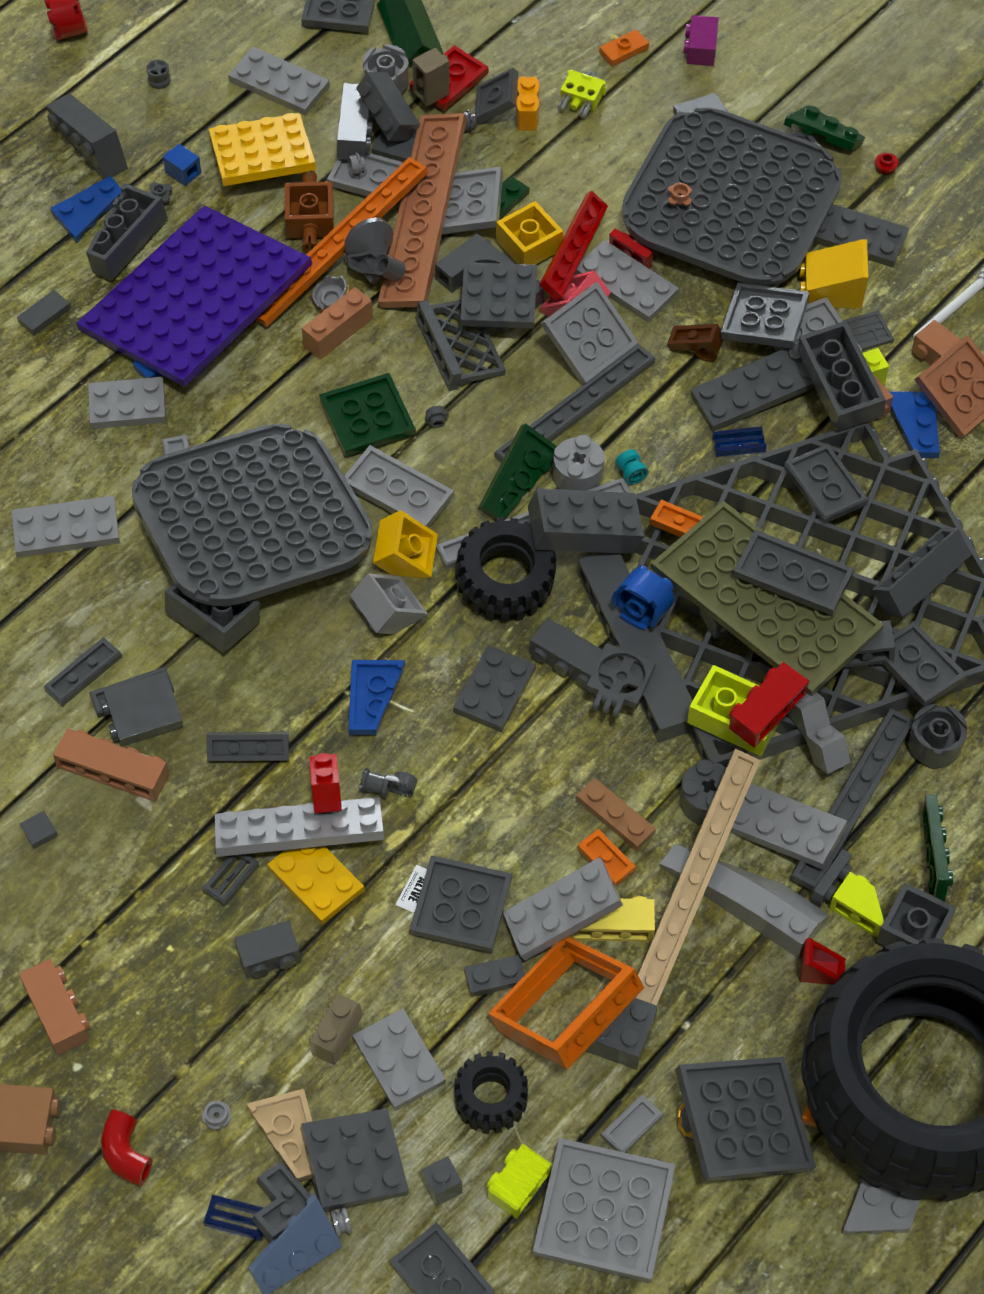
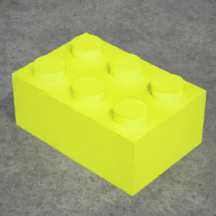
M715 665L710 669L689 706L687 723L759 756H762L779 725L778 723L755 748L729 729L731 718L729 714L737 703L742 704L747 699L749 691L757 684Z

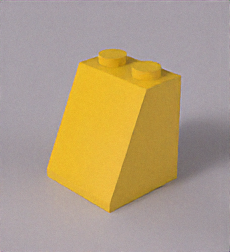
M862 239L807 253L805 261L799 269V277H803L799 290L809 292L808 304L827 297L833 307L862 309L868 282L867 240Z

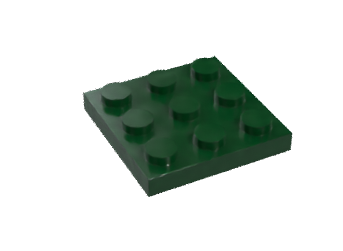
M390 373L319 394L322 407L345 457L363 452L369 445L378 447L416 435V428Z

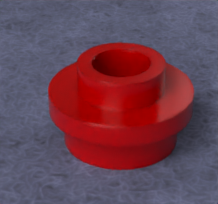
M881 153L875 159L876 169L881 174H891L898 167L899 161L894 154Z

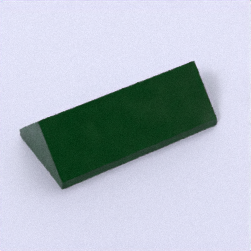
M380 0L377 3V9L391 44L401 48L406 53L409 68L413 67V59L434 48L442 55L444 54L422 0Z

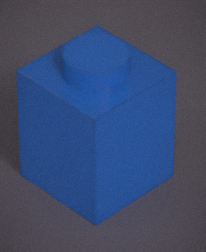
M181 144L176 145L163 156L165 173L184 186H187L202 173L200 158Z

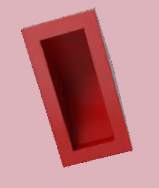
M811 938L805 939L801 954L800 982L834 985L839 980L840 975L845 972L846 958Z

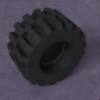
M487 1051V1056L484 1057L481 1056V1053L474 1055L473 1062L467 1059L464 1062V1068H459L454 1082V1098L458 1115L462 1114V1121L465 1124L471 1122V1129L477 1131L481 1127L483 1128V1133L489 1134V1129H495V1133H501L504 1126L507 1130L512 1128L514 1120L516 1122L521 1120L522 1112H525L528 1101L527 1076H524L522 1066L516 1067V1060L512 1057L506 1060L505 1054L499 1052L498 1056H493V1051ZM496 1082L507 1089L508 1095L500 1102L485 1103L475 1096L474 1091L483 1083Z

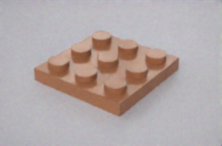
M967 335L914 379L959 438L965 436L984 420V355Z

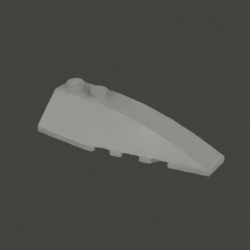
M675 844L660 862L659 866L679 879L691 849ZM720 860L716 864L703 895L798 959L802 954L805 939H814L830 917L828 913L784 884Z

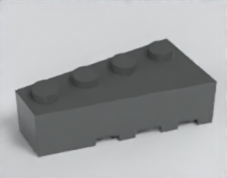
M68 93L46 105L49 113L47 119L50 125L63 135L102 179L109 176L114 177L128 169L116 130L73 95Z
M126 183L121 187V195L115 198L110 215L107 214L104 218L103 228L97 231L86 251L92 272L110 280H113L168 218L162 197Z

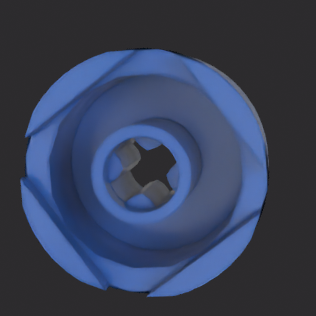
M640 565L631 571L612 595V604L614 608L618 605L622 611L620 614L621 618L631 626L644 630L647 626H651L652 629L673 605L674 595L672 590L674 586L669 579L661 578L646 566Z

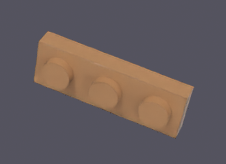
M596 778L576 795V801L636 851L655 834V827Z

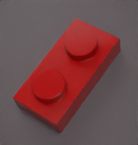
M616 228L609 234L610 244L650 269L652 267L653 252L648 247L639 244L627 233H622Z

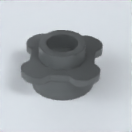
M153 182L149 185V193L162 197L163 204L170 200L169 192L172 191L170 184L164 185Z

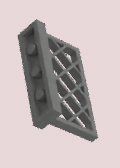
M428 300L418 302L415 319L449 391L457 390L461 383L505 375L506 369L485 327L474 326L479 330L477 334L465 330L467 326L459 327L450 323L452 317L460 320L461 313L457 312V310L461 308L462 300L430 305ZM442 312L449 316L445 321L436 317L435 313ZM445 328L457 333L455 338L445 335ZM461 335L473 340L470 346L458 341ZM478 342L486 346L487 351H480L474 348V346ZM454 346L466 351L463 357L453 353L452 349ZM473 354L481 358L479 364L468 360V355ZM486 360L495 364L496 368L488 369L482 365ZM465 365L474 369V372L463 374L461 367Z

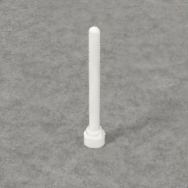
M984 268L979 271L977 280L913 335V339L917 333L934 319L941 324L984 287Z

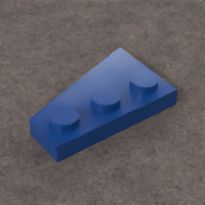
M109 176L51 207V213L73 240L78 243L82 239V234L87 229L91 230L96 225V220L113 208L115 198L119 197L122 193L121 187Z
M889 391L893 396L891 415L894 421L898 422L902 430L901 435L909 451L917 449L921 458H939L940 449L936 410L933 403L924 392Z
M352 660L349 735L377 734L405 668V660Z

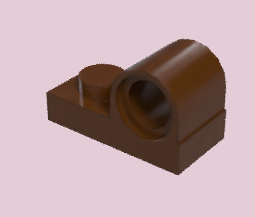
M718 324L673 326L667 346L670 351L693 350L699 359L712 362L717 359L723 339H721V329Z

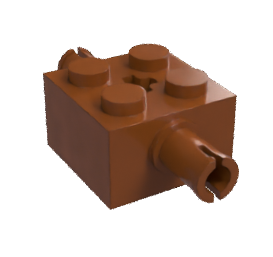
M310 171V178H308V172H303L302 182L285 183L287 238H303L302 249L306 253H309V245H312V249L317 245V237H325L334 229L332 181L317 182V174L314 171Z

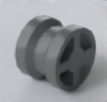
M158 59L147 64L146 71L149 85L155 89L166 88L171 82L168 63Z

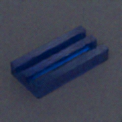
M762 427L713 431L712 433L716 457L766 452L767 446L764 442L765 437ZM755 442H758L757 444H747V445H744L745 443H755ZM725 445H734V446H728V447H720V446H725Z
M212 1194L203 1222L204 1226L262 1241L263 1233L253 1223V1218L218 1210L215 1207L220 1205L251 1214L257 1213L263 1207ZM212 1216L257 1227V1230L212 1219Z

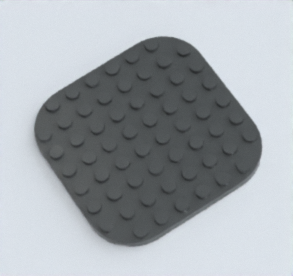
M699 107L695 108V111L684 114L682 111L674 115L664 125L624 196L622 219L630 235L646 247L745 284L773 285L792 277L804 263L807 253L810 251L837 198L841 184V171L834 163L833 156L817 144L720 109ZM676 183L687 184L692 189L690 194L691 204L688 206L669 204L668 198L670 193L668 188Z
M288 424L265 425L165 454L140 469L139 476L133 481L132 498L135 510L173 582L187 597L203 604L229 607L347 570L362 560L371 545L372 526L370 519L324 442L314 433L306 429L303 432L292 429L291 425Z

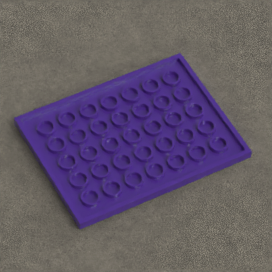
M204 205L85 314L76 325L79 331L185 387L312 265L311 257Z

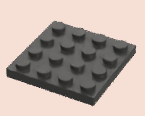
M784 1057L682 1064L675 1069L705 1182L811 1172L816 1168Z

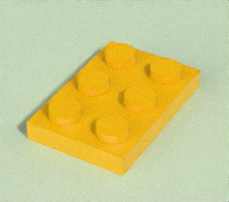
M325 846L284 850L267 864L268 870L321 925L325 924L365 891L364 885Z

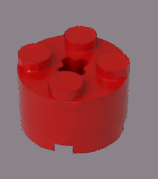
M44 0L47 10L51 9L47 11L50 24L56 26L53 29L57 41L88 32L79 0Z

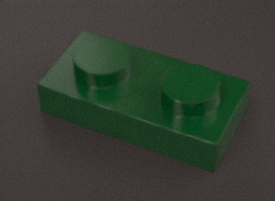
M513 176L502 184L499 220L529 195V187Z

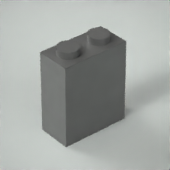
M166 671L103 690L105 699L100 700L105 716L111 715L113 724L109 725L113 741L118 739L121 747L183 728L182 718Z

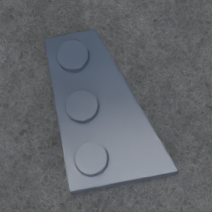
M314 1194L306 1201L307 1205L298 1216L294 1215L287 1223L289 1226L277 1240H272L248 1267L262 1294H270L343 1247L318 1198Z

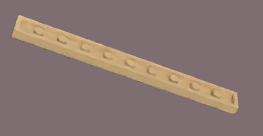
M735 749L731 755L639 969L638 976L644 989L635 997L637 999L657 1005L761 760Z

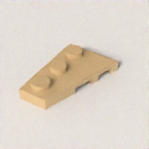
M304 1089L247 1103V1109L288 1170L299 1182L311 1179L312 1175L300 1129L302 1123L313 1122Z

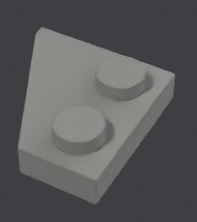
M862 1180L842 1234L852 1235L853 1233L860 1232L883 1234L886 1231L908 1233L920 1202L899 1197L895 1191L880 1185L876 1188Z

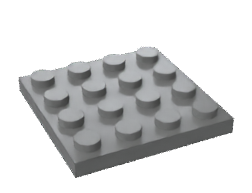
M559 1138L532 1255L651 1283L676 1164Z

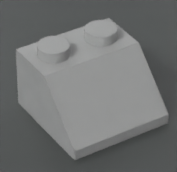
M368 573L350 594L356 603L357 610L368 620L370 628L379 634H395L428 615L401 576Z

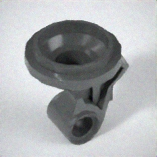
M381 218L365 219L356 224L345 239L344 250L348 257L349 267L364 274L372 284H376L379 279L397 282L405 274V264L398 259L386 255L394 236L389 223Z

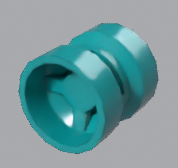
M634 449L624 451L615 460L617 468L623 472V478L629 485L640 483L649 473L646 465L640 462L641 457Z

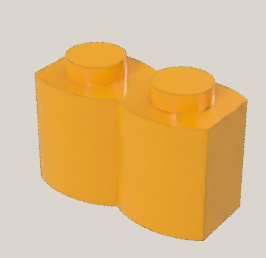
M520 77L518 79L516 125L518 130L535 131L538 127L540 85L537 77Z

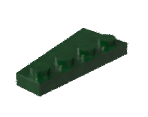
M526 423L521 425L478 509L494 520L500 517L504 519L521 501L522 496L536 484L539 477L551 467L554 461V450L557 446Z
M926 794L922 818L924 842L927 844L926 866L930 868L928 890L929 894H934L933 897L945 902L948 887L953 886V871L948 870L947 866L950 862L949 848L944 846L947 839L946 827L941 826V822H943V806H938L937 795Z

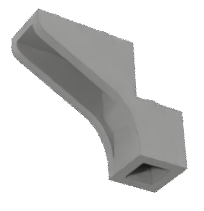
M817 692L813 696L806 694L788 715L803 734L809 746L813 763L829 774L851 763L846 739L842 733L830 725L825 699Z

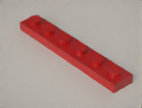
M592 190L583 198L539 283L556 301L563 296L608 207Z

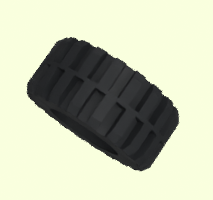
M503 517L495 518V522L492 523L486 520L481 523L480 529L474 527L469 531V535L463 538L460 549H458L455 569L458 592L463 593L462 599L467 605L473 604L472 610L478 614L481 612L486 613V618L493 620L494 616L501 617V621H509V617H514L515 620L523 619L525 613L532 615L537 612L538 606L542 607L546 603L547 597L551 594L557 567L555 565L557 560L556 554L552 550H535L531 523L525 521L522 524L518 522L517 518H510V521H504ZM509 555L522 561L527 566L530 574L520 582L505 584L487 576L481 565L491 557Z

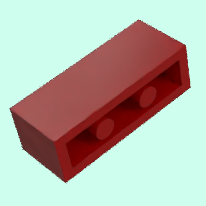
M782 662L777 669L771 668L766 674L764 682L760 686L755 685L749 691L747 699L742 704L737 703L729 714L731 717L729 729L755 748L807 694L809 680L785 662Z

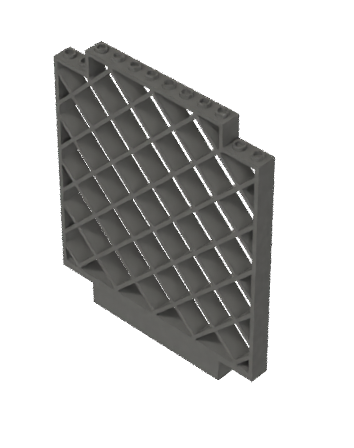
M869 422L838 432L834 430L636 494L639 514L651 518L661 500L678 506L681 498L695 494L717 502V505L725 501L736 510L760 518L757 527L764 531L767 522L770 521L802 533L797 544L801 548L805 549L810 536L845 548L839 562L847 565L852 552L888 564L882 580L895 567H898L913 554L903 550L909 533L929 539L941 528L959 529L972 554L964 561L970 573L958 569L954 570L943 584L976 596L969 614L931 601L936 587L926 599L920 601L912 608L911 613L917 615L915 622L919 626L923 618L961 631L954 650L938 645L967 674L965 682L943 696L984 682V661L960 653L968 633L973 635L984 654V614L977 617L974 616L981 598L984 597V559L978 556L971 537H967L960 518L954 515L949 499L943 496L938 480L932 477L926 460L921 458L917 449L890 458L888 450L882 447L879 442L877 431L871 428ZM862 440L872 460L848 452L851 444ZM829 444L848 472L875 481L867 497L869 499L868 505L852 511L860 514L853 532L830 523L823 524L818 519L819 517L814 510L811 516L777 505L776 503L783 488L801 493L784 467L781 466H784V463ZM911 469L913 474L907 473L905 471ZM753 476L776 485L769 500L766 501L735 490L738 481ZM884 484L916 495L917 499L911 513L875 500L881 485ZM924 498L928 499L941 523L917 515ZM867 517L902 529L903 532L897 546L894 547L861 535L860 533ZM656 527L651 539L643 537L635 553L642 555L638 566L643 565L648 568L652 559L655 560L670 547L660 543L665 533L664 530ZM599 552L578 559L577 574L611 644L657 661L654 672L641 698L640 705L659 743L689 733L702 760H709L727 767L735 749L761 760L807 744L801 731L793 720L788 717H784L780 721L775 732L781 735L771 738L762 756L756 755L687 723L689 706L701 687L694 680L703 662L738 674L741 678H749L759 683L764 682V678L771 668L754 662L757 653L751 648L747 657L744 658L712 646L714 638L709 629L703 642L669 630L668 628L677 610L702 619L700 608L677 589L672 590L674 603L664 615L659 626H655L652 629L651 626H647L645 630L631 626L621 618L620 614L622 611L618 605L614 608L612 604L613 593L630 574L621 554ZM854 573L846 589L873 599L868 613L875 616L879 602L872 589L880 582ZM892 628L893 634L899 631L895 628ZM667 648L695 658L685 679L682 680ZM633 664L632 667L637 669L634 676L644 679L645 672L643 667ZM878 664L844 667L841 669L843 672L835 691L824 687L817 691L825 699L830 725L839 732L885 717L890 708L899 712L920 704L886 667ZM849 674L887 687L883 699L871 704L841 693ZM894 690L901 692L900 694L891 696ZM834 711L842 713L832 717Z

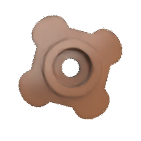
M676 183L668 188L670 193L668 198L669 204L685 206L691 204L690 194L692 189L687 184Z

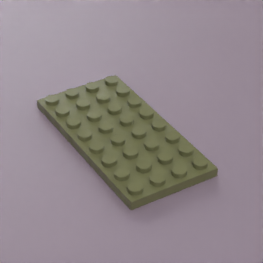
M722 501L651 563V569L660 577L669 579L675 589L774 668L777 669L782 662H785L808 679L807 694L813 696L883 631L884 624L845 594H843L833 616L734 577L733 571L754 531H763L725 501Z

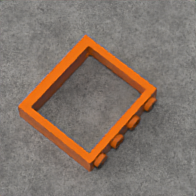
M568 936L556 943L488 1014L499 1033L568 1070L644 989V986L634 968ZM574 962L612 980L554 1042L516 1023Z

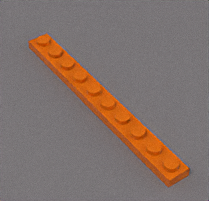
M411 157L403 162L306 254L311 257L312 265L255 320L268 327L345 253L344 243L350 230L365 219L382 218L428 174L427 167Z

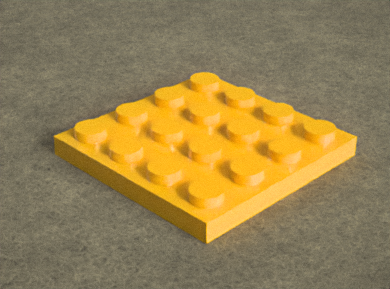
M287 113L278 117H264L261 120L241 121L237 124L218 125L214 128H209L210 139L223 186L316 170L314 156L300 113Z

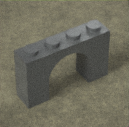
M477 233L435 264L436 280L453 293L463 285L464 262L515 263L505 253L497 250L488 239H484ZM537 279L535 309L544 303V289L539 285L540 281ZM494 327L501 334H504L506 331L510 329L505 327Z

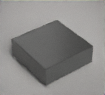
M45 811L20 823V827L33 849L58 836Z

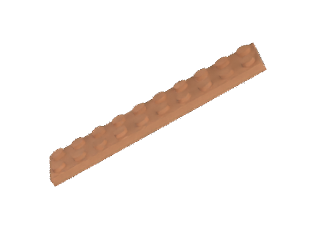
M465 113L420 115V126L417 129L411 158L425 165L428 174L401 199L389 256L405 264V274L397 282L383 279L378 299L380 308L418 307V302L428 300L467 121Z

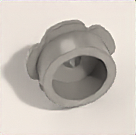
M357 152L354 155L348 156L350 174H358L360 176L361 172L365 171L364 157H360Z
M212 1101L207 1104L202 1112V1120L208 1124L210 1129L218 1130L221 1126H226L230 1122V1108L221 1101ZM216 1113L219 1114V1117H218V1118H215V1117H214V1115H215Z

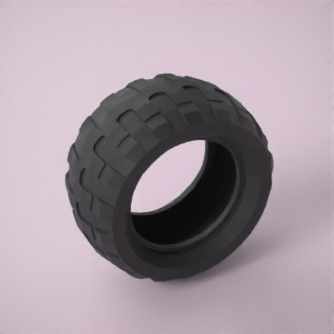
M923 938L918 944L907 945L900 941L884 946L876 954L861 958L840 975L839 980L821 997L808 1027L801 1072L807 1091L808 1107L818 1131H822L826 1137L829 1149L842 1164L847 1162L858 1171L859 1178L876 1188L881 1185L890 1190L897 1191L898 1196L902 1198L919 1200L926 1197L938 1198L939 1201H952L966 1197L976 1191H984V1115L964 1124L949 1126L927 1124L905 1116L889 1105L871 1083L863 1062L862 1042L875 1029L889 1021L908 1016H928L945 1020L958 1026L970 1034L984 1049V955H982L984 950L965 943L963 947L945 944L944 939Z

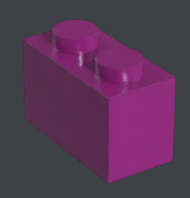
M692 15L691 24H686L685 38H689V41L685 40L683 53L688 55L687 64L714 66L719 17Z

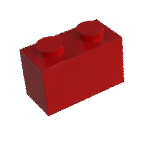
M321 753L316 756H310L314 813L342 811L337 754Z

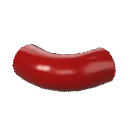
M112 1109L106 1119L101 1136L103 1159L113 1173L125 1181L142 1186L151 1171L152 1158L137 1153L131 1147V1136L138 1121L122 1111Z

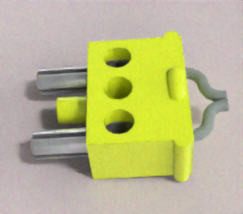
M568 70V76L560 89L558 110L564 111L569 103L572 110H577L578 107H581L578 115L585 118L589 110L595 111L602 96L606 95L605 80L596 77L594 71L580 73Z

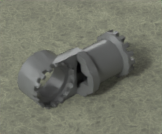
M365 768L362 774L364 779L360 780L363 782H360L359 791L363 793L365 791L378 793L383 798H387L389 792L399 794L400 796L405 794L404 797H407V795L410 797L414 794L418 780L414 775L400 771L394 775L387 774L385 776L370 772V769Z

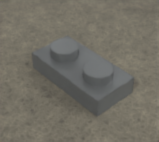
M842 849L814 889L811 903L820 908L825 900L829 902L832 900L833 895L838 890L836 884L840 879L844 881L853 868L849 865L852 854Z
M520 955L464 967L471 997L513 988L525 976Z

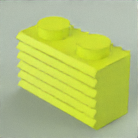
M524 1144L518 1150L513 1148L504 1161L506 1167L503 1168L501 1173L496 1171L486 1186L489 1188L488 1199L516 1219L552 1170V1163Z

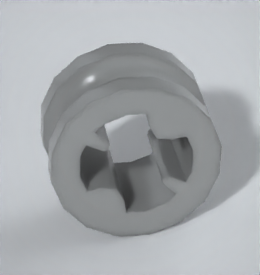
M342 1207L340 1212L330 1211L336 1235L341 1237L343 1232L352 1234L346 1208Z

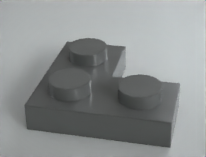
M282 1162L264 1172L257 1179V1184L273 1202L255 1213L252 1221L270 1242L276 1240L289 1226L287 1223L294 1215L298 1216L307 1205L306 1201L311 1197L308 1191Z

